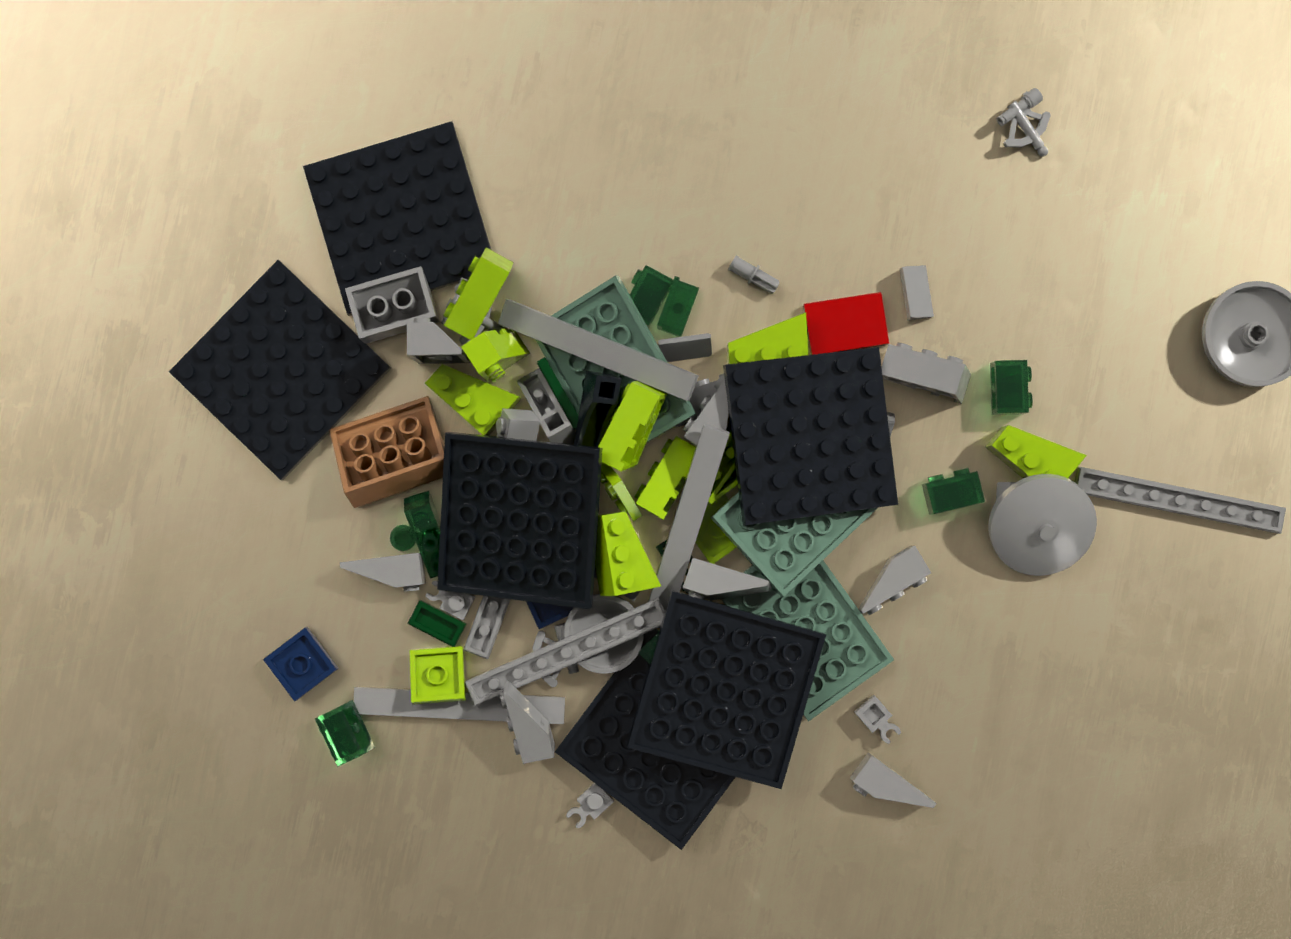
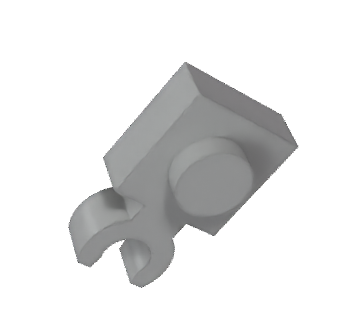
M433 581L432 584L437 586L438 581ZM439 590L436 596L430 593L425 595L431 601H443L439 609L461 620L465 619L476 598L472 594Z
M872 695L854 711L872 733L879 729L881 739L887 744L891 742L886 737V732L889 729H893L898 735L901 734L898 726L887 722L892 717V714L875 695Z
M593 783L577 798L581 805L569 809L566 817L569 818L575 813L579 814L581 820L577 822L575 827L577 829L581 828L585 824L586 816L590 814L595 820L614 802V799L597 784Z

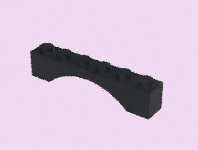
M586 370L574 445L599 446L618 404L622 378L609 373Z

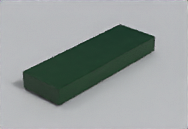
M544 357L537 361V365L576 431L578 414L547 359Z

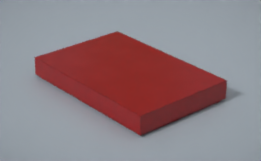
M881 292L803 304L804 313L806 312L807 334L811 355L889 344Z

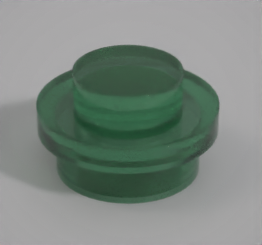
M399 525L390 534L392 546L399 551L410 550L416 543V533L408 525Z

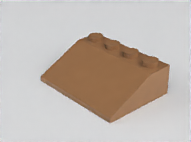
M429 396L330 430L344 494L354 508L443 478L445 443Z

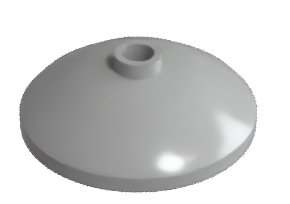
M593 595L592 608H573L565 623L564 638L631 610L634 607L618 596ZM644 634L577 663L581 667L595 673L608 674L620 671L631 664L639 654Z

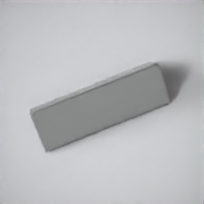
M926 265L902 267L900 269L907 321L934 317Z
M709 333L661 339L658 341V346L667 362L709 357L712 354L711 334Z

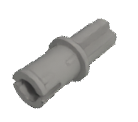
M737 255L728 268L729 271L748 280L749 285L753 283L770 294H773L779 285V280L760 270L759 265L755 267Z

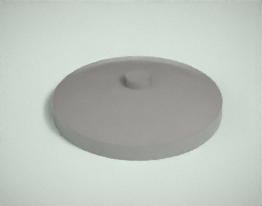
M1251 281L1224 291L1213 301L1203 321L1202 342L1206 356L1216 371L1231 382L1248 387L1272 385L1291 376V293L1288 290L1269 282Z
M1038 474L1017 481L1000 495L990 513L988 532L995 552L1007 566L1023 574L1044 576L1063 571L1080 560L1094 539L1097 517L1092 501L1078 484L1063 476Z

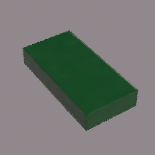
M419 600L407 623L452 647L456 646L467 623L422 600Z

